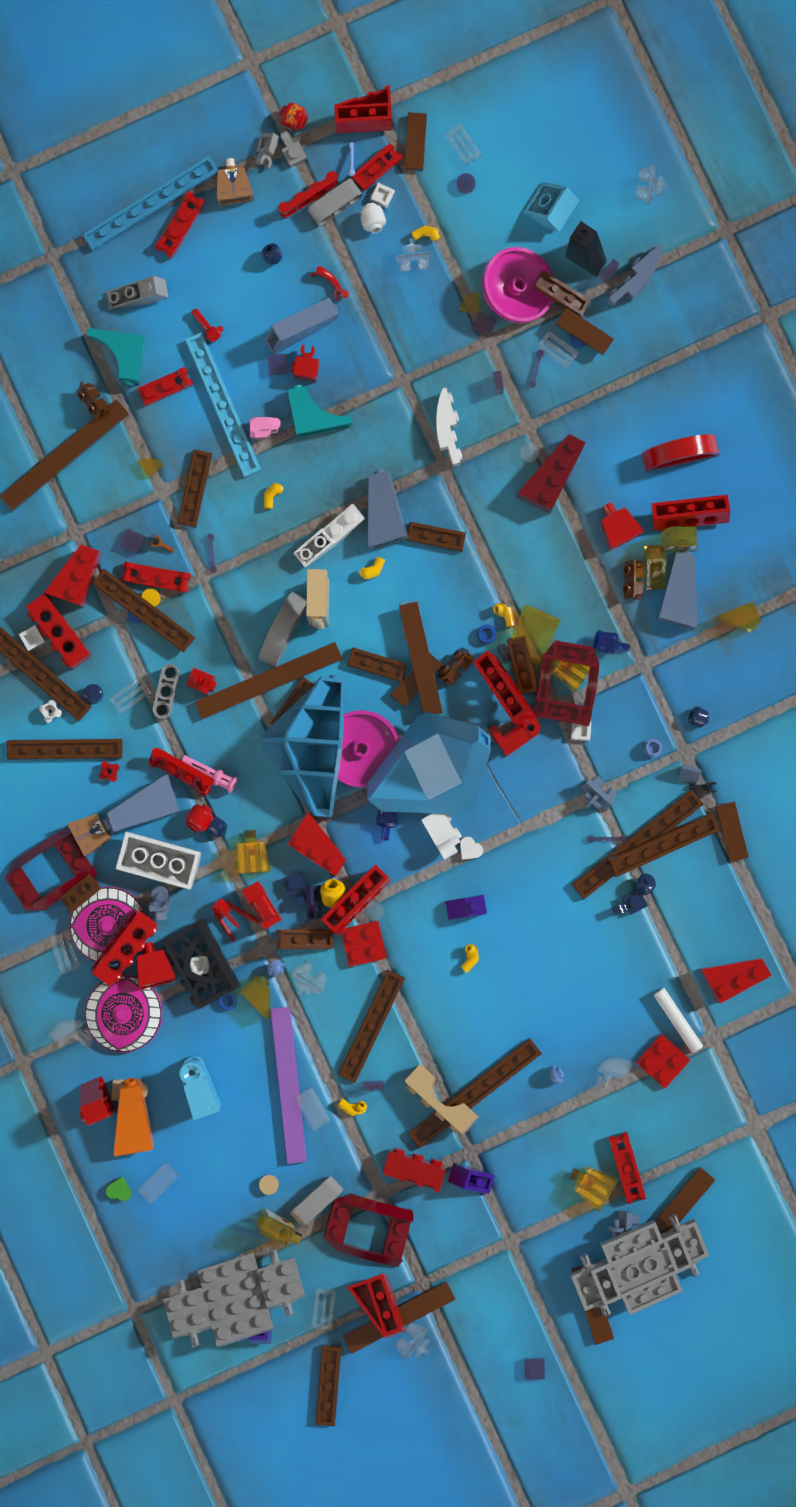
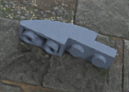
M661 243L657 247L653 245L648 249L647 255L643 259L638 258L632 264L633 267L630 273L633 277L630 275L623 281L624 285L620 289L615 288L609 293L607 303L611 308L616 306L625 297L632 302L645 288L659 262L663 249Z

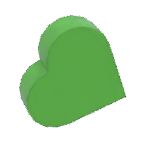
M122 1176L107 1187L106 1194L111 1199L118 1198L121 1201H126L131 1197L132 1191Z

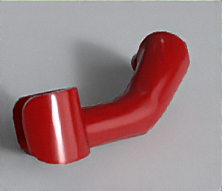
M318 266L317 271L310 274L311 277L319 275L330 282L335 289L334 298L336 300H342V297L347 298L349 296L348 291L341 288L336 277L322 266Z

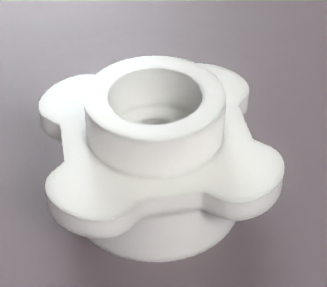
M50 700L49 703L39 707V711L45 717L44 720L48 723L55 717L62 715V711L57 708V703L54 700Z

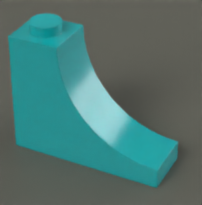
M88 328V339L103 344L115 355L119 366L120 381L126 386L140 385L146 346L145 336Z
M295 385L287 390L297 438L353 427L351 415L337 416L320 409L310 398L306 386Z

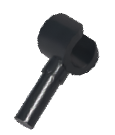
M708 782L702 785L689 784V789L705 790L707 793H715L717 791H711L709 786L710 784L715 785L717 783Z

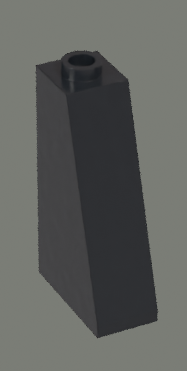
M580 221L570 236L565 257L597 277L606 264L607 259L597 231Z

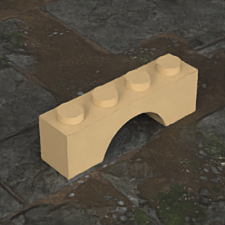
M419 1064L405 1080L408 1084L406 1088L413 1095L418 1093L422 1097L420 1101L426 1107L432 1106L436 1110L434 1114L442 1121L446 1119L451 1123L449 1128L457 1135L459 1132L465 1134L479 1116L464 1103L454 1107L445 1106L440 1103L434 1092L436 1077L423 1065Z

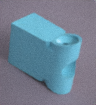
M189 1056L180 1069V1078L183 1082L193 1120L219 1112L222 1104L206 1069L204 1060L200 1056Z

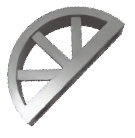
M294 592L288 596L266 636L258 658L260 661L274 668L277 667L307 608L306 598Z

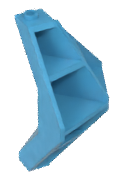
M330 675L329 678L319 677L315 685L262 734L261 747L309 813L315 817L332 818L343 742L345 679H341V676Z
M429 712L417 716L368 781L367 799L371 804H374L384 812L458 815L469 813L474 809L491 752L490 736L477 725Z

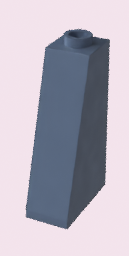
M327 298L272 324L264 340L273 355H276L334 322L339 314L338 307L334 302L332 303L330 298Z
M377 470L373 472L374 475L369 476L368 546L372 550L409 539L392 477L387 470Z
M680 550V552L677 551L674 554L657 620L694 630L697 627L695 556L691 555L689 551Z
M164 775L109 811L104 819L106 829H110V832L114 833L178 813L179 808L168 775Z

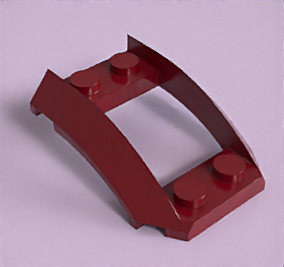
M555 640L542 655L541 675L534 710L535 717L589 727L600 668L597 655L593 647ZM554 660L590 667L584 705L548 699Z
M65 827L13 861L5 880L25 911L46 910L60 900L61 896L88 874L94 878L97 876L94 866L83 855L72 833ZM55 846L75 877L41 898L22 867Z
M350 1193L333 1200L323 1237L336 1251L365 1260L399 1267L403 1262L402 1255L410 1224L413 1222V1210ZM353 1206L391 1217L382 1253L344 1243Z

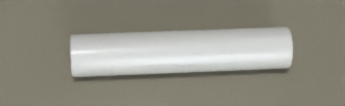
M662 988L654 993L653 996L691 1053L702 1048V1043L666 989Z

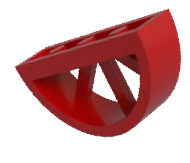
M712 434L672 440L647 449L642 453L646 472L720 456L716 436Z

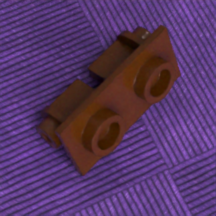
M81 381L78 397L86 405L90 415H93L95 420L99 421L101 414L107 415L110 412L109 406L103 398L96 400V398L100 397V393L93 384L86 383L84 385Z
M636 559L625 561L623 568L625 575V584L623 586L624 599L633 598L639 600L643 596V582H637V579H643L644 565L642 561H636Z
M464 648L456 650L452 655V659L440 668V673L437 677L443 679L448 686L454 684L462 675L457 669L460 668L465 671L473 662L474 656Z
M88 874L61 896L60 900L72 913L102 888L97 880Z

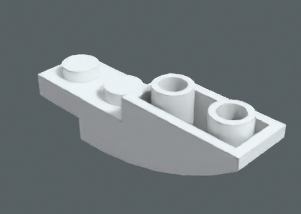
M443 388L437 406V441L440 452L448 451L452 467L454 468L460 466V460L463 459L460 448L456 449L455 442H457L456 433L454 430L451 431V429L457 427L459 417L457 411H453L451 406L454 403L451 392L448 393L447 389Z
M351 504L325 528L320 529L298 548L294 555L305 568L347 537L355 527L365 520V517L354 504Z

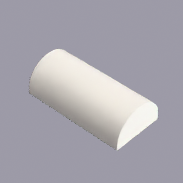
M126 831L116 869L191 889L198 871L201 852Z

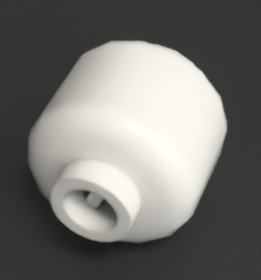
M369 203L362 207L359 217L364 230L371 233L380 232L386 224L382 207L375 203Z

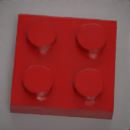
M378 921L347 927L341 931L349 967L387 958Z
M660 1034L636 1063L665 1089L691 1060L663 1034Z

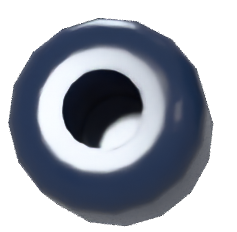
M275 243L266 245L261 252L265 262L269 265L278 264L283 257L282 251Z
M90 684L84 690V697L90 703H98L103 698V689L97 684Z
M696 706L691 710L688 721L690 724L702 728L709 722V713L707 710Z
M216 816L213 817L206 831L214 838L223 837L227 832V824Z
M642 874L635 881V889L639 894L648 895L655 889L656 880L650 874Z

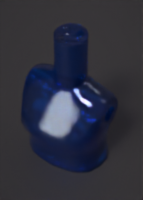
M598 630L595 634L593 648L613 655L617 649L628 652L630 644L619 642L617 633Z
M379 809L376 824L382 827V840H389L390 828L397 827L398 812H384Z

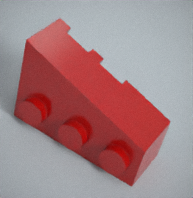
M390 85L377 92H368L366 96L355 97L335 104L336 133L392 130Z
M80 545L44 593L47 596L84 607L102 555L101 552Z
M308 812L287 845L334 876H337L347 860Z
M762 958L699 968L717 1003L720 1004L772 976Z
M102 1076L81 1084V1111L79 1115L82 1122H86L87 1126L105 1119L117 1111Z
M399 1148L389 1149L383 1169L384 1175L416 1183L420 1187H430L435 1192H440L446 1170L445 1165H442V1161L431 1158V1161L423 1159V1155L412 1153V1156L404 1154L405 1150Z
M380 1274L347 1287L384 1338H390L406 1332L386 1274Z

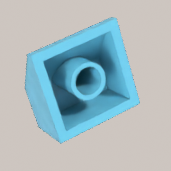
M542 182L523 211V214L547 229L560 232L580 200L568 187Z

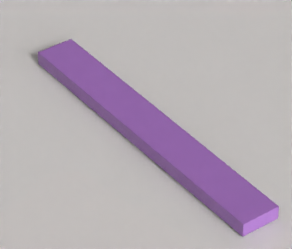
M290 1006L272 1008L271 1017L287 1164L307 1162Z

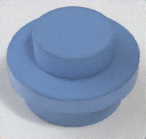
M651 738L644 743L643 750L647 756L654 758L662 753L663 746L658 739Z
M276 960L267 966V973L269 976H279L284 972L283 969L286 966L280 960Z
M553 1065L548 1070V1075L554 1084L563 1083L565 1075L560 1067Z

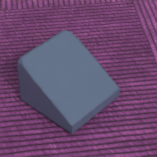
M682 765L679 770L678 780L696 784L702 770Z

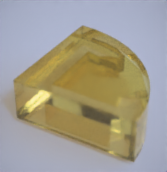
M479 293L468 295L462 301L459 312L478 313Z
M143 458L137 462L149 478L164 466L162 462L152 458Z

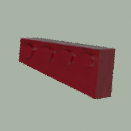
M568 434L520 489L516 497L550 514L586 442Z

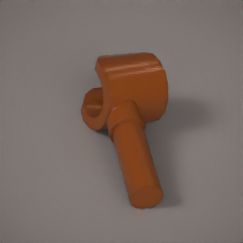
M151 534L156 538L155 543L148 541L151 546H159L171 553L174 552L175 549L162 542L159 536Z

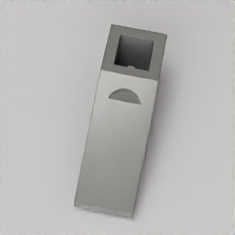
M150 276L106 291L109 310L150 304L169 298L166 280L156 276Z

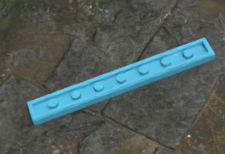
M201 332L185 339L243 477L246 478L260 472L261 468L203 333Z

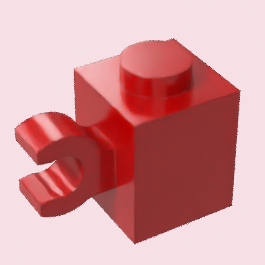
M302 345L300 351L303 357L296 356V361H292L291 372L294 375V379L317 382L320 363L319 359L313 358L315 348L312 346L311 352L305 353V345Z
M193 667L186 686L209 696L210 692L213 693L217 686L216 677Z

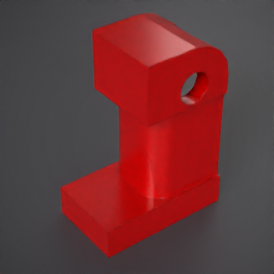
M533 716L523 725H517L503 736L495 725L490 727L488 732L507 757L536 737L540 731V724L535 716ZM531 725L533 731H528L527 726Z
M260 881L242 891L260 917L264 930L283 920L267 896V892Z

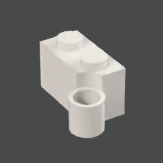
M432 813L421 821L445 860L458 852L455 845L460 843L459 838L462 836L457 827L453 828L450 821L452 818L449 814Z

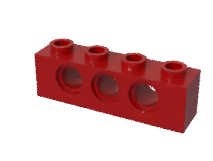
M728 495L651 503L653 531L729 523L731 510Z
M45 593L26 606L29 610L26 614L32 622H38L40 625L38 630L44 637L48 636L52 641L49 643L55 652L59 651L62 654L61 660L67 668L71 666V668L76 669L92 657V654ZM45 613L51 614L48 622L42 621V616ZM56 628L62 629V634L59 637H54L53 631ZM68 643H73L74 645L71 652H65L64 648Z
M486 651L473 661L513 723L521 726L535 716V713L495 654Z
M375 864L321 918L322 922L337 936L391 882L390 878Z
M136 908L90 968L91 973L110 987L113 983L116 984L120 980L121 972L125 967L128 968L133 963L134 955L143 950L147 938L152 937L156 933L157 922L142 910ZM135 929H142L141 935L136 937L132 934ZM124 944H129L130 949L122 952L121 947ZM111 960L119 961L116 967H110L109 962Z

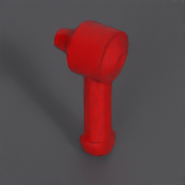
M197 308L193 309L191 314L205 330L206 338L213 343L220 339L221 332L224 330L221 325L211 327Z

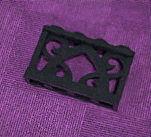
M205 919L197 921L162 941L164 944L162 949L166 956L170 955L173 962L171 965L176 974L180 973L182 977L180 982L184 989H189L192 995L189 998L194 1007L198 1006L201 1009L241 987L238 978ZM198 927L201 931L192 941L184 936ZM177 940H184L189 944L188 948L180 945L183 949L181 953H177L174 950V944ZM199 944L202 948L203 944H207L208 950L203 952L197 948V945ZM194 951L202 956H215L216 959L209 966V977L190 971ZM178 958H184L183 966ZM218 966L221 971L220 973H215L216 977H213V968ZM190 979L197 981L195 986L192 985ZM230 983V987L216 994L215 984ZM208 984H211L212 993L210 997L202 998L198 993V989L203 987L206 992Z

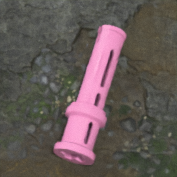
M187 755L182 759L186 764L211 777L214 786L219 785L227 789L229 793L233 791L238 781L237 777L232 778L224 774L222 770L216 771Z

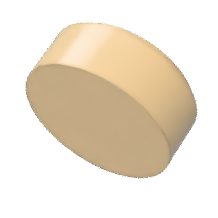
M265 1175L259 1182L261 1192L266 1195L274 1194L279 1187L278 1179L274 1175Z

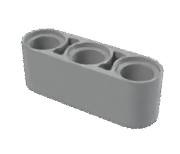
M348 179L314 202L307 211L317 225L321 226L358 201L363 194L354 181Z
M172 664L165 665L161 670L154 701L153 713L160 720H166L172 714L180 679L179 669ZM175 669V676L167 678V670ZM166 687L171 688V695L163 697L162 690ZM166 706L167 713L163 716L158 715V708Z
M330 1175L297 1204L289 1214L301 1227H304L344 1189Z

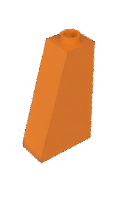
M128 1078L121 1082L114 1156L153 1150L154 1140L141 1078Z

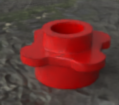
M107 761L102 762L99 778L115 782L120 766L117 763L109 764Z

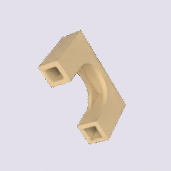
M307 569L306 616L309 625L313 626V629H325V626H329V578H327V570Z

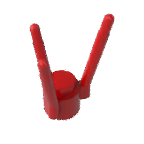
M221 898L212 906L211 910L232 942L235 941V938L222 918L226 917L236 928L239 925L229 915L231 912L229 908L259 924V920L236 907L229 900L225 902Z

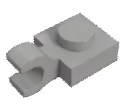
M288 131L281 133V139L285 145V148L281 150L290 168L307 160L299 141L293 143Z
M275 133L261 134L256 150L259 153L256 164H263L264 161L263 168L271 167L272 160L270 154H274L277 147L278 135Z

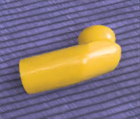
M425 225L411 232L415 241L424 236L430 237L431 241H437L440 238L439 230L431 226Z
M273 483L265 490L264 509H273V498L277 494L283 493V486L281 484Z
M376 557L373 566L360 569V576L368 580L379 576L385 560Z
M502 603L495 604L493 612L504 618L506 628L515 626L512 609Z
M473 944L466 945L467 960L460 966L466 973L479 961L478 949Z
M342 1099L338 1107L350 1116H356L366 1111L367 1104L364 1101L350 1104L345 1099Z

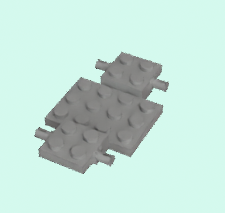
M676 1214L670 1215L669 1219L672 1228L660 1234L656 1222L652 1220L600 1243L606 1259L590 1263L588 1254L581 1255L580 1259L584 1267L571 1273L570 1277L583 1309L587 1311L593 1307H600L603 1316H607V1314H611L608 1304L622 1299L628 1314L631 1315L683 1292L676 1274L689 1269L692 1277L698 1276L700 1273L696 1264L701 1259L709 1256L696 1221L692 1219L680 1224Z
M273 1250V1252H269L272 1263L267 1267L258 1269L255 1254L251 1253L198 1270L202 1288L186 1291L184 1280L177 1281L178 1294L164 1299L172 1337L176 1339L182 1336H189L191 1347H196L200 1345L197 1334L212 1329L216 1346L221 1347L274 1330L269 1310L283 1306L286 1317L293 1316L291 1303L305 1297L295 1258L279 1261L277 1250Z

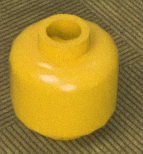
M329 879L322 884L320 893L323 904L332 908L346 894L345 886L341 881Z

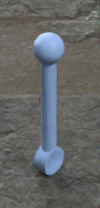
M350 142V169L348 170V175L354 176V142Z

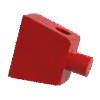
M612 502L602 507L607 517L600 521V525L610 551L642 535L644 532L625 507L616 511Z
M147 942L143 948V955L136 957L138 989L143 990L175 982V974L164 950L155 951L153 942Z

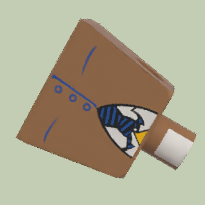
M234 158L224 160L225 169L218 170L217 174L218 205L254 201L245 168L236 167V160Z
M99 814L67 824L85 857L90 856L111 839L104 820H102Z

